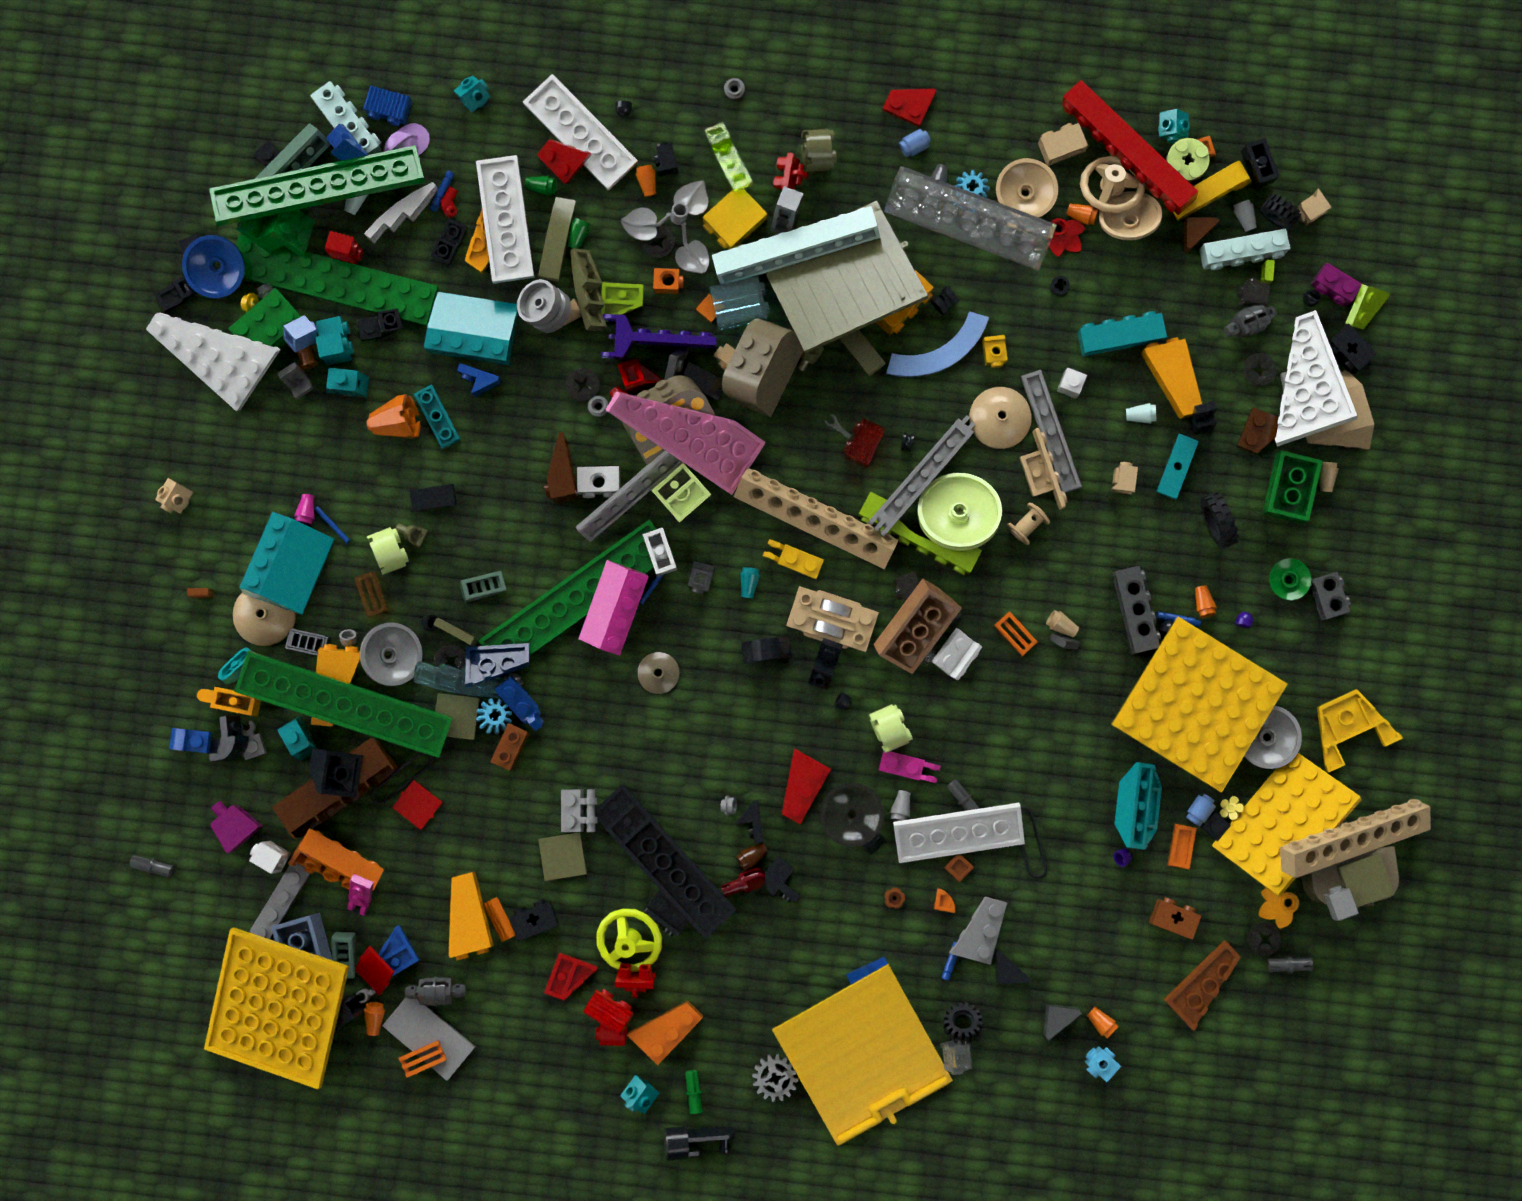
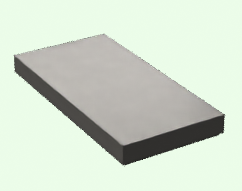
M405 998L382 1025L411 1051L439 1040L447 1060L431 1068L446 1080L453 1075L476 1047L431 1008L420 1005L419 998ZM435 1046L417 1054V1056L422 1057L438 1049ZM438 1054L427 1060H424V1062H432L438 1058H441L440 1054Z

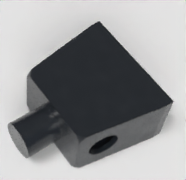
M356 992L341 1001L335 1031L364 1012L366 1007L363 1003H359L361 999L356 995Z

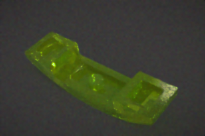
M722 122L705 129L704 131L710 146L734 193L754 185L731 141L724 123Z

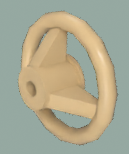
M1116 156L1096 159L1088 164L1081 174L1080 188L1083 197L1091 206L1103 212L1118 213L1127 211L1137 205L1145 194L1146 184H1141L1136 177L1127 173L1120 162L1121 160ZM1093 170H1096L1103 177L1100 182L1102 193L1099 200L1090 193L1088 187L1089 176ZM1125 187L1137 188V192L1128 202L1118 205L1107 204L1110 196L1120 195Z

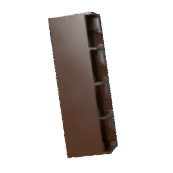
M372 737L350 752V754L363 755L356 798L318 794L313 779H311L272 806V809L293 839L302 838L309 828L315 829L399 769V766L379 738Z

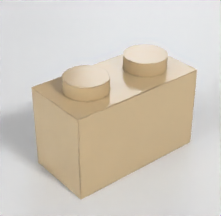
M1069 123L1062 126L1059 131L1053 133L1051 130L1041 135L1038 146L1047 166L1086 151L1088 144L1079 123L1074 125Z

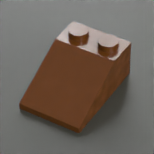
M563 432L558 434L547 474L548 484H544L546 496L549 500L552 499L555 504L579 499L568 441Z

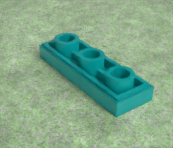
M431 384L414 393L441 449L443 450L460 441L461 439L433 385ZM440 414L439 419L435 420L434 415Z
M1178 434L1156 493L1174 500L1177 499L1199 441ZM1174 464H1178L1180 470H1176Z

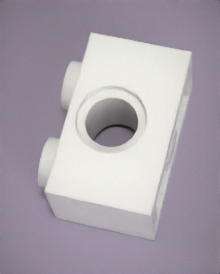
M619 466L577 467V492L583 498H595L596 494H603L604 498H610L621 488V471ZM597 478L605 480L604 485L600 488L594 486V481Z
M663 527L643 534L657 577L676 571L677 567Z
M265 841L255 844L250 852L252 857L249 861L273 874L282 871L292 853L271 841Z

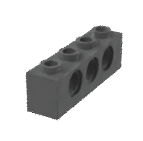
M1140 566L1113 572L1112 577L1131 653L1136 654L1157 649L1162 640L1159 631L1155 629L1156 615L1150 609L1151 595L1149 590L1145 589L1144 582H1146L1144 570H1140ZM1129 584H1134L1137 587L1136 595L1128 592ZM1135 604L1142 607L1143 612L1141 615H1136L1133 612ZM1142 624L1147 627L1148 632L1146 636L1139 634V625Z

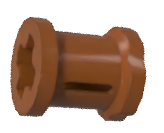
M312 345L296 352L300 359V368L303 370L311 369L318 365V361L315 360L312 352Z

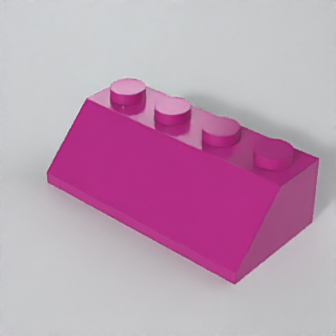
M607 560L578 639L601 650L620 656L649 576L646 573Z

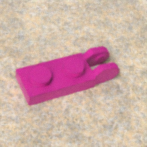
M883 750L879 771L919 781L921 779L937 783V778L921 774L923 767L937 771L940 770L941 766L891 751L885 753Z
M353 874L349 887L348 900L350 901L348 910L353 911L356 905L362 906L360 915H366L372 901L374 882Z

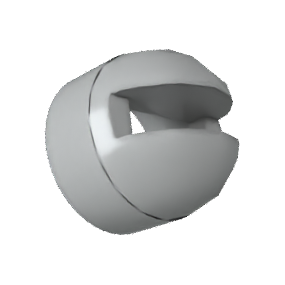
M343 630L339 634L340 642L344 647L356 644L357 636L354 630Z

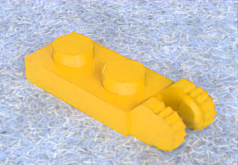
M773 540L768 541L771 547L783 551L780 557L771 552L764 551V557L778 562V565L817 579L824 559L787 544L783 545Z

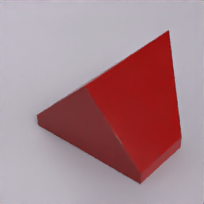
M637 358L618 364L627 394L653 387L659 381L664 380L640 363Z

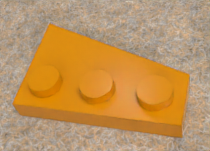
M481 210L465 262L483 274L490 261L483 210Z

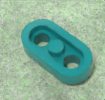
M249 648L241 649L220 669L218 678L222 682L231 684L238 680L247 651H251Z

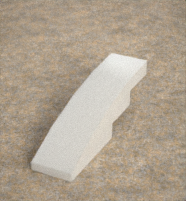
M432 182L394 204L364 233L366 237L375 244L387 228L394 233L406 217L414 222L438 191L437 186Z

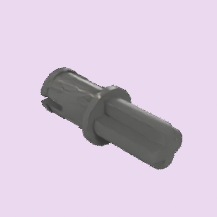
M957 779L948 784L947 787L958 800V805L961 804L966 811L980 809L971 798L972 794H968Z
M136 855L132 856L129 863L130 867L146 871L149 875L153 873L167 878L171 877L174 869L173 865L158 862L155 858L151 860Z

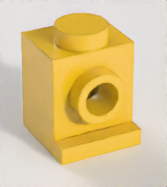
M1005 335L984 337L982 345L985 366L991 365V368L1002 367L1008 360ZM998 348L1000 353L994 354L992 349Z

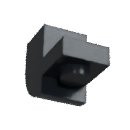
M773 637L741 643L744 664L792 658L789 637Z
M240 716L219 717L221 738L211 740L210 762L236 760L245 753L249 736H242Z
M779 856L774 859L767 869L765 877L767 889L773 896L780 890V896L789 903L791 900L796 903L801 895L785 883L794 871V868Z

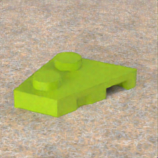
M602 282L601 297L605 304L601 309L602 315H623L642 307L644 285Z
M1362 284L1345 324L1349 323L1353 327L1364 329L1391 293Z

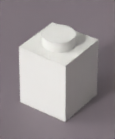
M1067 367L1057 392L1077 398L1087 375Z

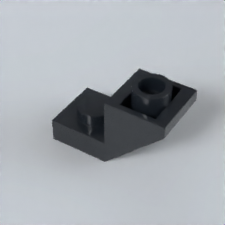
M398 309L377 312L376 317L357 320L361 342L380 339L402 330Z
M823 638L808 681L809 684L828 690L843 644Z

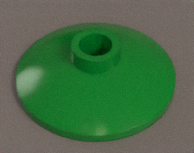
M1292 558L1283 559L1272 567L1269 574V585L1274 594L1279 598L1296 600L1308 592L1311 586V574L1307 566L1301 561ZM1286 576L1291 578L1290 584L1285 582Z

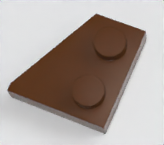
M1253 407L1236 447L1257 454L1276 437L1279 418Z

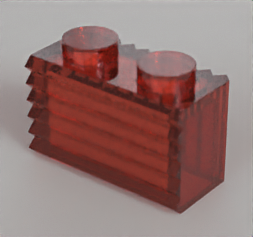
M865 418L862 419L861 423L856 422L852 431L855 436L852 442L847 441L843 450L846 453L845 458L868 468L886 428Z

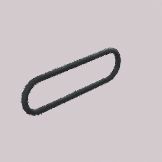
M422 752L416 754L372 790L370 794L371 800L376 804L386 803L431 766V755ZM426 755L429 758V763L426 767L385 800L377 801L374 799L376 790L417 757Z
M1021 806V809L1027 810L1031 816L1044 863L1042 874L1035 875L1030 871L1023 844L1020 845L1028 874L1034 878H1041L1046 874L1048 868L1032 810L1026 806Z

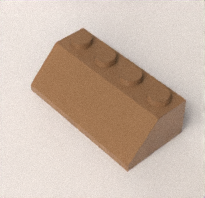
M922 578L874 643L879 656L913 674L962 608L940 588Z

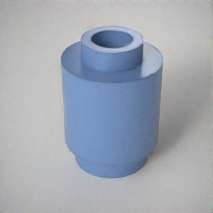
M918 129L902 138L899 146L905 157H912L929 148L931 139L926 131Z
M1203 794V796L1198 795L1188 809L1186 818L1199 827L1202 823L1205 824L1216 808L1213 804L1215 800L1206 794Z

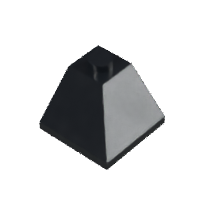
M312 749L309 771L317 793L356 798L363 755Z

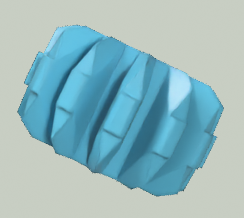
M971 170L970 176L963 172V178L958 177L956 180L958 184L954 186V190L959 191L956 193V198L963 197L961 203L964 204L967 200L970 207L973 206L974 201L978 205L981 204V199L987 198L985 192H988L990 189L986 185L988 179H981V172L975 176L974 170ZM969 185H973L975 190L970 191Z
M492 698L488 701L489 705L486 702H482L481 706L483 709L478 708L476 711L482 715L476 718L477 722L483 721L479 728L483 729L487 726L486 733L488 734L492 731V728L495 734L499 733V728L505 731V724L511 723V719L507 717L512 715V711H505L508 705L500 706L501 699H498L496 704H494ZM492 712H495V715L498 714L499 716L496 719V721H493V718L490 719L489 717Z

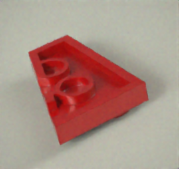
M795 748L782 814L801 824L831 769Z

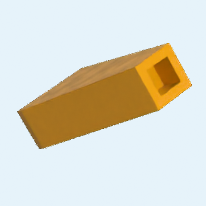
M1178 337L1166 340L1165 344L1159 345L1158 342L1146 345V348L1141 352L1142 357L1179 419L1192 417L1194 407L1202 404L1186 339L1179 340Z
M324 644V647L318 649L316 673L351 684L360 663L358 647L345 646V649H337V645ZM314 717L311 719V725H334Z
M474 871L452 877L449 957H456V960L469 957L468 953L476 951L477 955L489 952V947L494 946L476 873Z

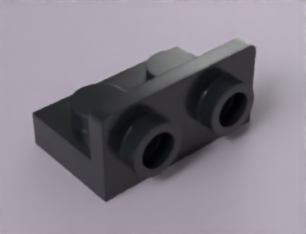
M661 890L658 891L644 910L655 923L658 921L664 926L662 930L671 937L674 934L679 936L689 922Z

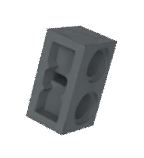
M783 187L775 207L770 231L779 234L793 230L804 193Z
M1338 572L1311 580L1310 589L1321 621L1350 612L1351 602L1349 597L1344 594V581L1338 575ZM1325 580L1332 584L1330 591L1324 588ZM1332 600L1338 603L1337 611L1332 610L1330 607Z

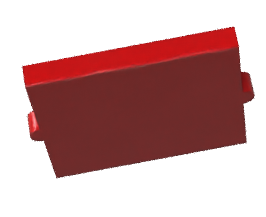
M413 780L408 788L401 792V797L392 808L422 830L427 822L434 818V813L443 802Z
M369 946L364 954L359 957L360 961L354 970L378 995H381L384 989L390 985L389 981L395 972Z

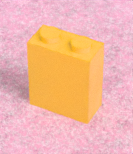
M738 184L703 216V227L710 235L714 233L717 236V242L723 249L728 248L730 250L736 248L767 220V213Z

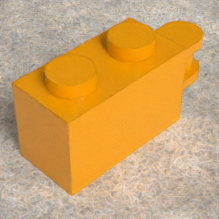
M214 687V691L200 689L197 693V698L200 701L211 703L210 708L258 716L261 700L220 687Z

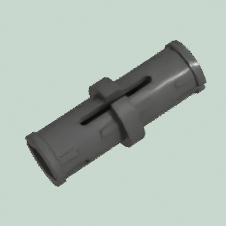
M1287 956V959H1268L1267 961L1269 963V973L1288 972V974H1293L1294 971H1313L1311 957L1292 958V956Z

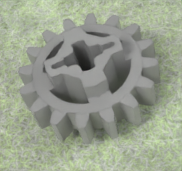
M769 1054L767 1061L761 1058L760 1062L762 1065H755L758 1073L752 1074L753 1078H757L753 1082V1086H759L757 1093L764 1092L763 1099L771 1096L772 1102L775 1101L776 1097L783 1101L784 1094L790 1097L789 1090H796L793 1082H798L799 1079L793 1076L797 1073L794 1069H791L793 1067L791 1063H787V1056L783 1057L782 1060L779 1059V1054H776L774 1059ZM776 1064H781L786 1069L781 1070L776 1067ZM768 1066L769 1071L767 1075L761 1077L762 1071ZM772 1073H776L777 1076L781 1075L779 1082H775L774 1079L770 1080ZM790 1078L788 1085L783 1089L782 1084L784 1080ZM769 1085L773 1087L775 1092L768 1090L764 1086Z

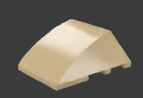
M1347 370L1341 372L1358 419L1307 436L1306 440L1309 444L1338 445L1368 450L1371 445L1374 421L1363 385Z

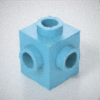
M1099 1046L1096 1049L1092 1048L1086 1055L1087 1060L1085 1063L1089 1066L1086 1070L1095 1078L1100 1076L1106 1082L1110 1080L1121 1066L1114 1060L1116 1055L1107 1047L1104 1050Z

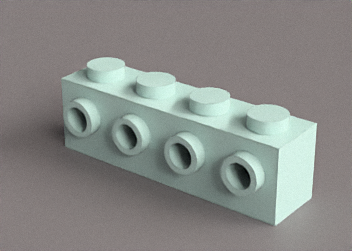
M329 81L310 95L331 125L335 128L338 124H344L368 155L382 152L379 144H381L375 133L370 135L367 131L369 126L363 117L358 119L355 115L357 110L351 101L346 103L343 99L345 94L339 85L334 87L331 81Z
M1286 229L1205 243L1199 251L1203 270L1210 268L1211 270H1218L1226 265L1239 266L1248 261L1256 263L1263 261L1264 258L1272 257V259L1284 257L1290 249Z

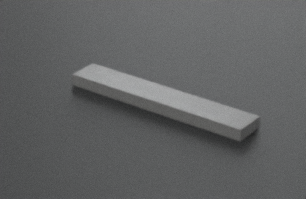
M1038 370L1021 376L1020 378L1037 427L1046 436L1047 452L1050 451L1053 456L1054 463H1052L1054 472L1057 471L1061 483L1058 484L1060 490L1067 493L1081 488L1082 486L1042 371Z
M663 451L576 526L577 531L591 542L683 462L667 451Z

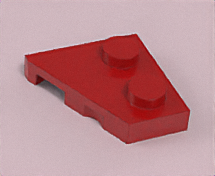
M936 89L891 90L882 111L920 127L936 94Z
M553 139L548 140L537 154L564 184H568L592 155L588 151L564 145Z
M559 952L544 993L565 1000L597 970L598 966Z

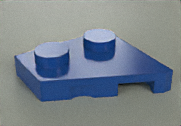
M400 924L394 928V931L378 954L394 970L393 976L420 960Z

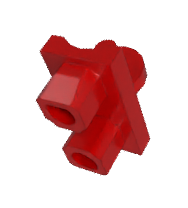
M788 153L787 157H779L777 160V169L784 171V177L775 176L773 186L777 190L782 191L783 187L795 190L796 185L801 186V181L808 179L809 174L803 171L804 165L800 164L799 158L794 157V153Z
M621 963L615 979V987L625 988V992H632V997L638 998L639 992L653 989L656 973L652 972L650 964H642L639 966V972H632L630 964Z

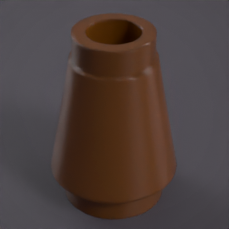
M759 843L739 851L736 859L743 870L751 869L769 852L763 843Z

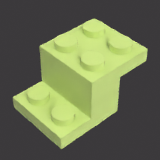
M684 463L679 465L651 490L679 522L711 495Z

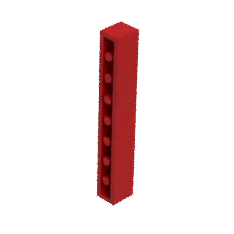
M1082 80L1063 96L1062 107L1066 113L1074 115L1079 125L1084 129L1087 128L1097 142L1101 141L1106 146V150L1110 155L1119 158L1122 166L1126 170L1130 169L1141 184L1145 183L1150 188V192L1154 197L1164 201V205L1170 212H1175L1179 215L1197 199L1198 190Z

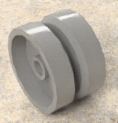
M539 279L527 284L521 291L517 300V311L525 322L533 325L541 332L550 333L561 328L568 320L571 312V302L562 290L556 288L549 281Z

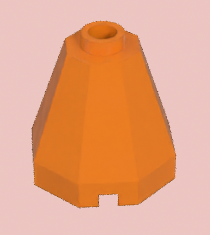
M406 394L399 395L370 413L367 419V427L375 435L409 439L419 437L421 428L420 421L416 422L415 415L419 416V412L411 396Z

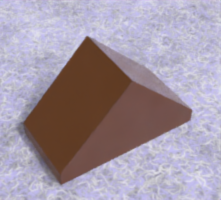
M1187 217L1183 222V252L1187 254L1217 225L1219 220L1217 218Z

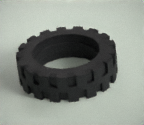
M1214 492L1201 497L1200 508L1202 509V516H1204L1203 520L1216 545L1220 549H1224L1239 542L1238 528L1235 525L1231 509L1227 506L1223 496L1219 492Z

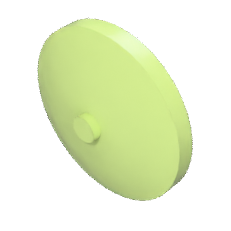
M951 473L936 478L924 489L919 498L917 516L922 531L937 545L950 550H971L982 546L995 535L1001 522L1002 505L994 488L985 480L971 474Z

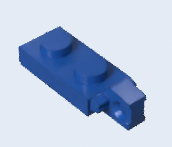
M510 676L495 687L498 695L524 724L529 723L535 731L542 727L544 721L539 716V706L513 676Z

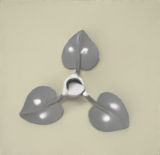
M704 181L692 182L681 187L674 195V205L672 206L671 213H667L658 223H656L657 217L655 213L647 208L635 209L621 219V224L625 231L633 238L641 241L655 238L657 235L656 227H660L668 219L676 225H681L684 246L676 251L675 260L677 265L687 272L703 274L707 271L709 266L708 251L700 241L694 240L689 244L687 243L685 222L688 214L692 216L700 215L708 207V196Z

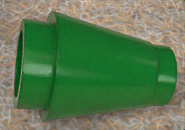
M551 175L526 177L525 189L546 196L554 195L557 189V180L552 178Z
M574 218L570 226L568 247L575 249L581 247L590 231V223Z

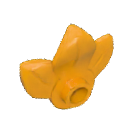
M1267 888L1263 889L1261 895L1266 902L1260 907L1258 915L1268 920L1275 919L1279 929L1288 926L1292 922L1293 912L1299 907L1298 897L1294 893L1284 892L1279 898ZM1286 899L1291 900V905L1288 907L1284 904Z

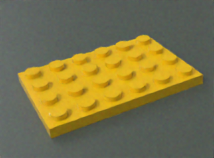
M1297 753L1291 762L1274 770L1244 806V811L1238 813V819L1232 820L1231 826L1218 842L1215 841L1212 844V847L1280 898L1296 879L1281 871L1280 847L1289 844L1291 841L1304 839L1308 835L1324 832L1326 829H1335L1342 824L1362 799L1358 794Z

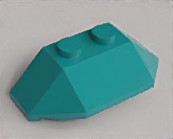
M1136 762L1119 782L1115 826L1128 848L1145 850L1158 828L1162 786L1156 773V767L1153 764Z

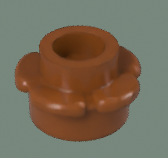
M898 888L887 890L884 895L886 899L885 904L889 908L894 907V909H898L905 901L904 893H901V890Z

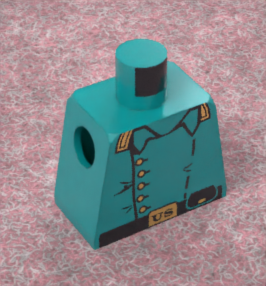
M328 369L327 394L367 398L368 376L356 370Z
M301 716L278 729V733L290 754L300 761L311 756L312 749H319Z

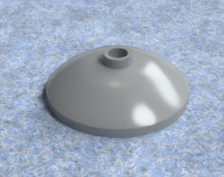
M384 623L371 629L364 637L360 648V660L366 674L375 682L386 686L401 685L412 679L418 672L422 663V647L418 637L408 627L398 623ZM386 651L390 654L389 659L384 657Z
M1274 706L1244 757L1255 766L1265 769L1279 768L1291 762L1299 752L1302 742L1301 728L1296 718L1286 709ZM1265 733L1270 736L1268 741L1263 739Z

